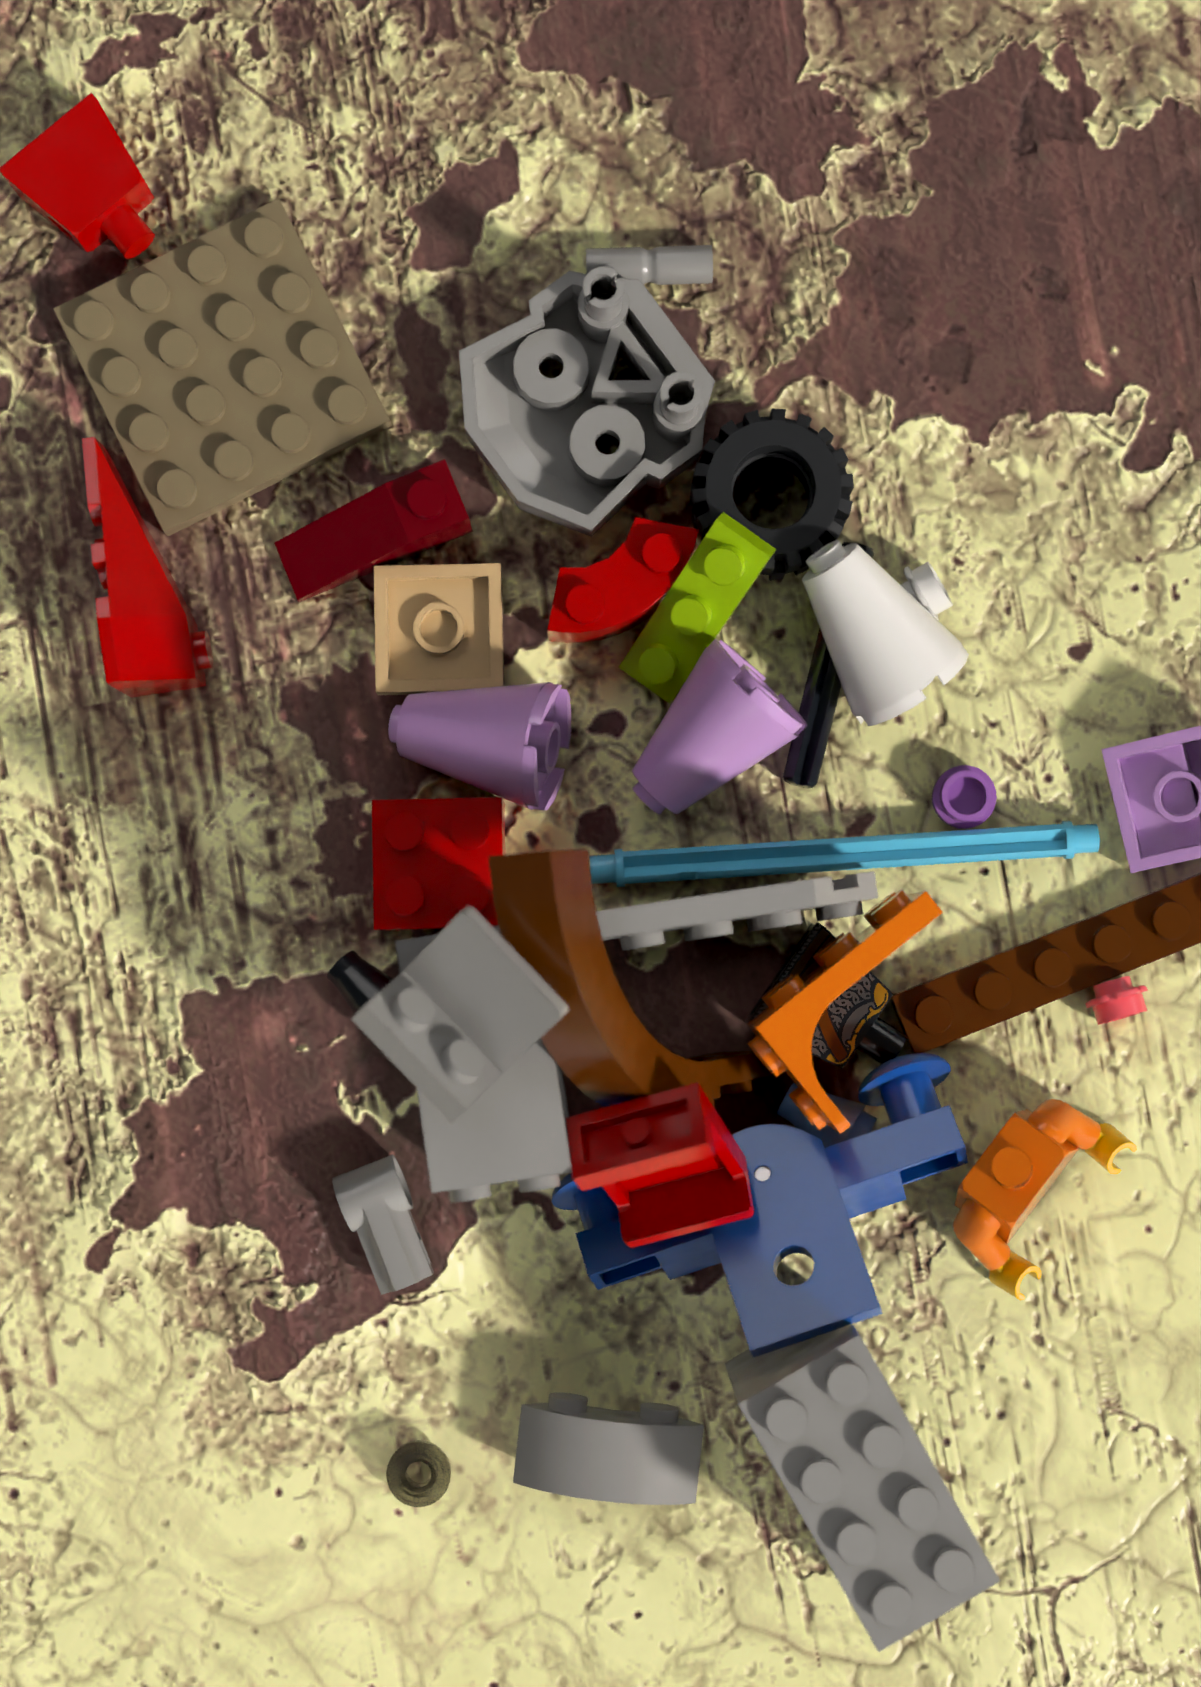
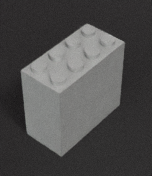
M853 1324L754 1358L748 1349L725 1363L738 1406L878 1652L1000 1582Z

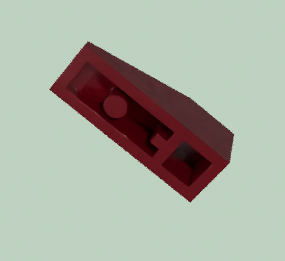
M443 459L380 485L274 542L297 601L301 602L373 573L374 566L395 564L473 532L446 460Z

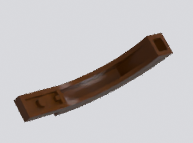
M552 850L488 856L492 892L501 936L557 993L569 1008L568 1012L540 1039L561 1070L584 1094L601 1106L608 1107L698 1082L714 1107V1099L720 1098L721 1094L752 1091L751 1080L774 1075L767 1070L752 1050L713 1052L683 1058L661 1045L645 1029L619 986L604 946L593 897L588 850Z

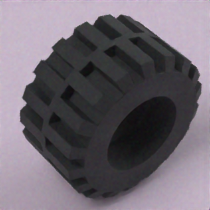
M774 408L771 409L770 416L760 417L758 410L744 413L742 422L735 425L730 420L720 428L719 435L714 440L712 438L709 439L702 449L699 462L696 463L689 502L692 505V524L694 529H699L702 536L701 541L715 520L725 512L773 546L776 551L759 574L769 575V581L783 580L787 573L794 572L797 576L807 571L809 566L806 560L823 546L838 539L850 515L853 501H850V494L854 488L853 473L847 474L845 469L848 458L843 448L835 450L831 445L834 436L825 427L819 433L809 427L812 418L799 413L796 421L785 418L786 409ZM761 464H773L786 468L801 481L805 488L808 499L805 513L798 522L779 529L763 528L751 523L740 513L733 500V486L737 477L745 470Z

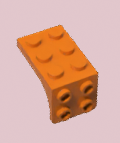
M901 890L898 893L892 892L864 915L870 924L869 927L856 937L851 932L847 934L841 933L813 956L819 967L804 979H801L798 974L795 976L790 974L762 997L768 1008L747 1024L756 1035L747 1043L771 1074L778 1077L784 1071L798 1087L788 1096L806 1119L818 1130H821L828 1124L829 1127L841 1134L851 1126L824 1092L814 1072L811 1047L813 1034L819 1018L830 1003L943 913L927 891L907 895Z

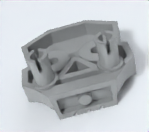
M607 266L592 269L588 274L568 271L529 300V316L459 350L464 427L469 442L520 510L590 537L605 525L644 485L661 489L698 461L703 447L705 414L715 383L713 377L641 280L617 278L618 272ZM620 356L638 380H612ZM552 359L560 362L563 366L562 373L555 378L544 377L540 373L539 368L546 360ZM611 435L618 440L620 445L616 452L605 455L597 450L595 443L601 436Z

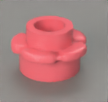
M1125 976L1093 986L1096 998L1086 1002V1008H1093L1097 1024L1101 1025L1148 1011L1142 995L1148 989L1145 985L1133 987L1130 976Z

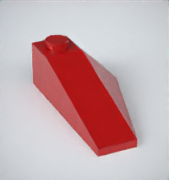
M95 437L82 438L87 506L94 526H102L103 538H97L94 544H91L92 564L98 572L103 589H108V596L95 598L106 683L131 698L206 686L204 669L213 668V655L209 635L206 630L198 631L197 623L108 450Z

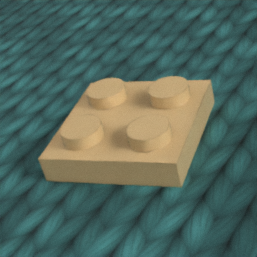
M501 563L374 566L375 679L377 695H409L504 686Z

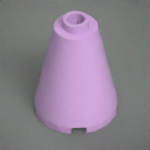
M716 638L704 649L632 769L634 776L639 781L633 787V791L657 814H661L666 808L674 814H679L797 738L807 727V723L792 704L781 693L777 696L764 682L766 678L743 656L722 640L718 641Z
M551 682L409 694L402 705H396L392 710L388 728L389 739L391 742L396 743L397 751L401 757L530 810H548L557 796L565 771L563 768H556L555 765L560 747L569 749L571 736L570 695L567 689H561L562 685Z

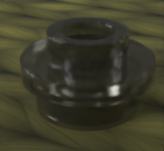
M424 1440L407 1442L400 1446L390 1458L386 1471L387 1483L392 1494L400 1502L412 1507L431 1505L445 1494L451 1479L449 1459L440 1447ZM414 1462L427 1464L431 1470L430 1479L423 1483L413 1481L408 1475V1466Z

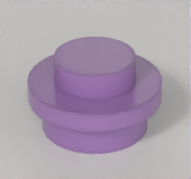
M960 765L950 768L937 779L933 787L932 804L936 814L943 822L954 828L969 829L984 823L991 816L996 805V789L991 778L984 771L974 766Z

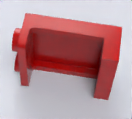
M698 1082L566 1118L572 1179L581 1191L600 1186L604 1188L618 1208L622 1240L628 1247L634 1248L750 1218L754 1214L746 1157Z

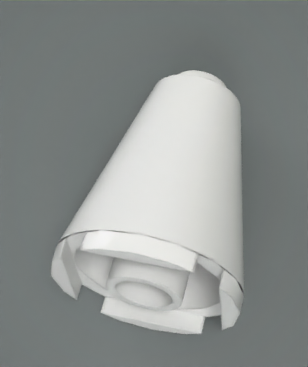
M835 540L823 546L806 560L810 570L803 576L802 581L852 714L860 724L865 721L868 726H874L910 710L927 699L922 690L933 681L935 676H938L942 684L945 685L965 665L969 654L961 642L857 543L843 547L839 540Z

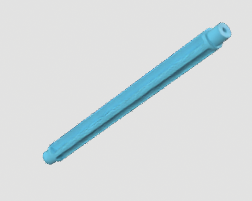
M1062 821L1061 824L639 851L614 849L615 854L589 856L592 884L616 883L617 887H625V884L982 861L1062 856L1064 859H1073L1074 855L1078 853L1098 852L1100 836L1097 824L1073 825L1071 821Z

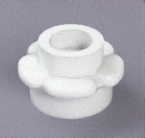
M929 562L914 570H911L909 566L905 567L904 574L908 581L901 584V586L939 621L937 614L953 606V603Z

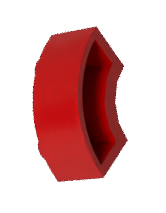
M635 517L626 541L609 558L587 567H560L547 629L549 641L562 643L599 641L626 632L644 622L655 613L692 557L699 529Z

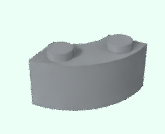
M550 1393L548 1403L521 1405L513 1483L549 1493L605 1502L645 1505L696 1503L704 1425L678 1418V1407L661 1403L640 1404V1412L611 1410L587 1406V1397L572 1393Z

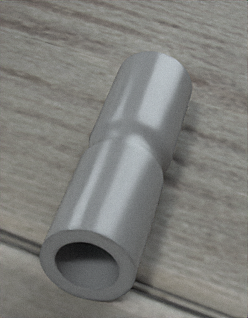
M712 245L658 246L650 250L641 247L586 249L587 274L592 269L607 266L618 272L617 278L640 279L643 284L651 282L656 285L712 284L713 282Z

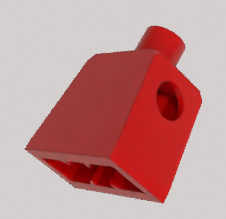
M92 93L87 95L0 167V173L21 199L87 253L95 250L109 238L126 259H131L145 251L155 238L153 231L138 215L139 212L152 202L154 196L100 103Z

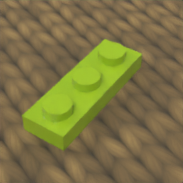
M723 512L715 520L618 668L670 704L679 693L704 649L716 639L776 549Z

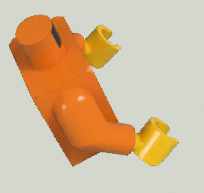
M1045 1100L1033 1112L1028 1109L1015 1112L959 1185L955 1206L960 1210L953 1222L954 1232L962 1244L985 1268L990 1270L989 1279L991 1283L1015 1298L1024 1300L1026 1297L1019 1290L1022 1279L1026 1274H1029L1039 1280L1042 1272L1039 1267L1011 1251L1007 1244L1079 1149H1085V1152L1110 1174H1118L1121 1172V1169L1113 1163L1115 1155L1124 1148H1129L1135 1152L1137 1150L1136 1145L1111 1124H1099L1094 1119L1061 1100Z

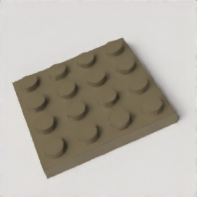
M279 198L53 308L163 532L167 536L189 527L392 426Z

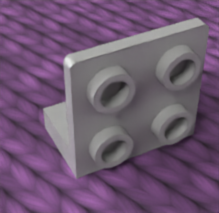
M467 906L457 914L403 972L367 1002L351 1020L452 1124L515 1061L568 1012L569 1008L557 993L472 906Z

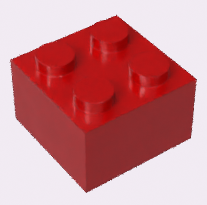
M502 797L372 800L374 930H443L467 906L475 908L492 927L499 926L492 892L488 856L505 855V802Z

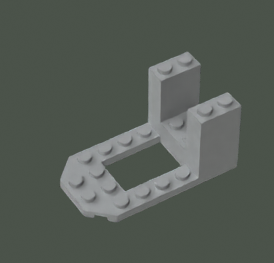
M871 871L845 875V878L832 880V876L600 910L596 911L603 941L620 939L622 951L665 944L663 932L683 929L685 941L733 934L732 922L747 920L748 932L800 924L802 923L801 911L813 909L816 911L817 921L862 915V902L877 899L878 892L875 872ZM493 926V928L500 934L499 926ZM437 935L395 941L400 973L409 966ZM541 1039L515 1061L452 1124L417 1088L432 1193L449 1191L450 1202L471 1201L490 1197V1184L518 1181L519 1192L544 1190L560 1186L559 1174L572 1172L566 1125L569 1110L563 1071L551 1057Z

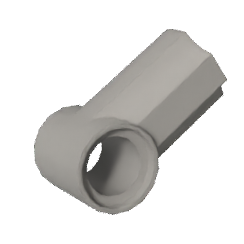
M394 1155L387 1156L332 1179L341 1212L352 1232L357 1231L381 1295L398 1291L433 1275L434 1271L410 1211L413 1209L411 1194Z

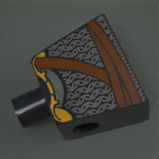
M811 923L744 1022L748 1024L768 1008L762 997L790 974L794 976L798 974L801 979H804L819 967L813 956L836 937L820 923ZM871 971L839 995L825 1009L815 1027L811 1055L842 1069L856 1049L880 1065L896 1058L907 1040V1036L878 1017L893 993Z

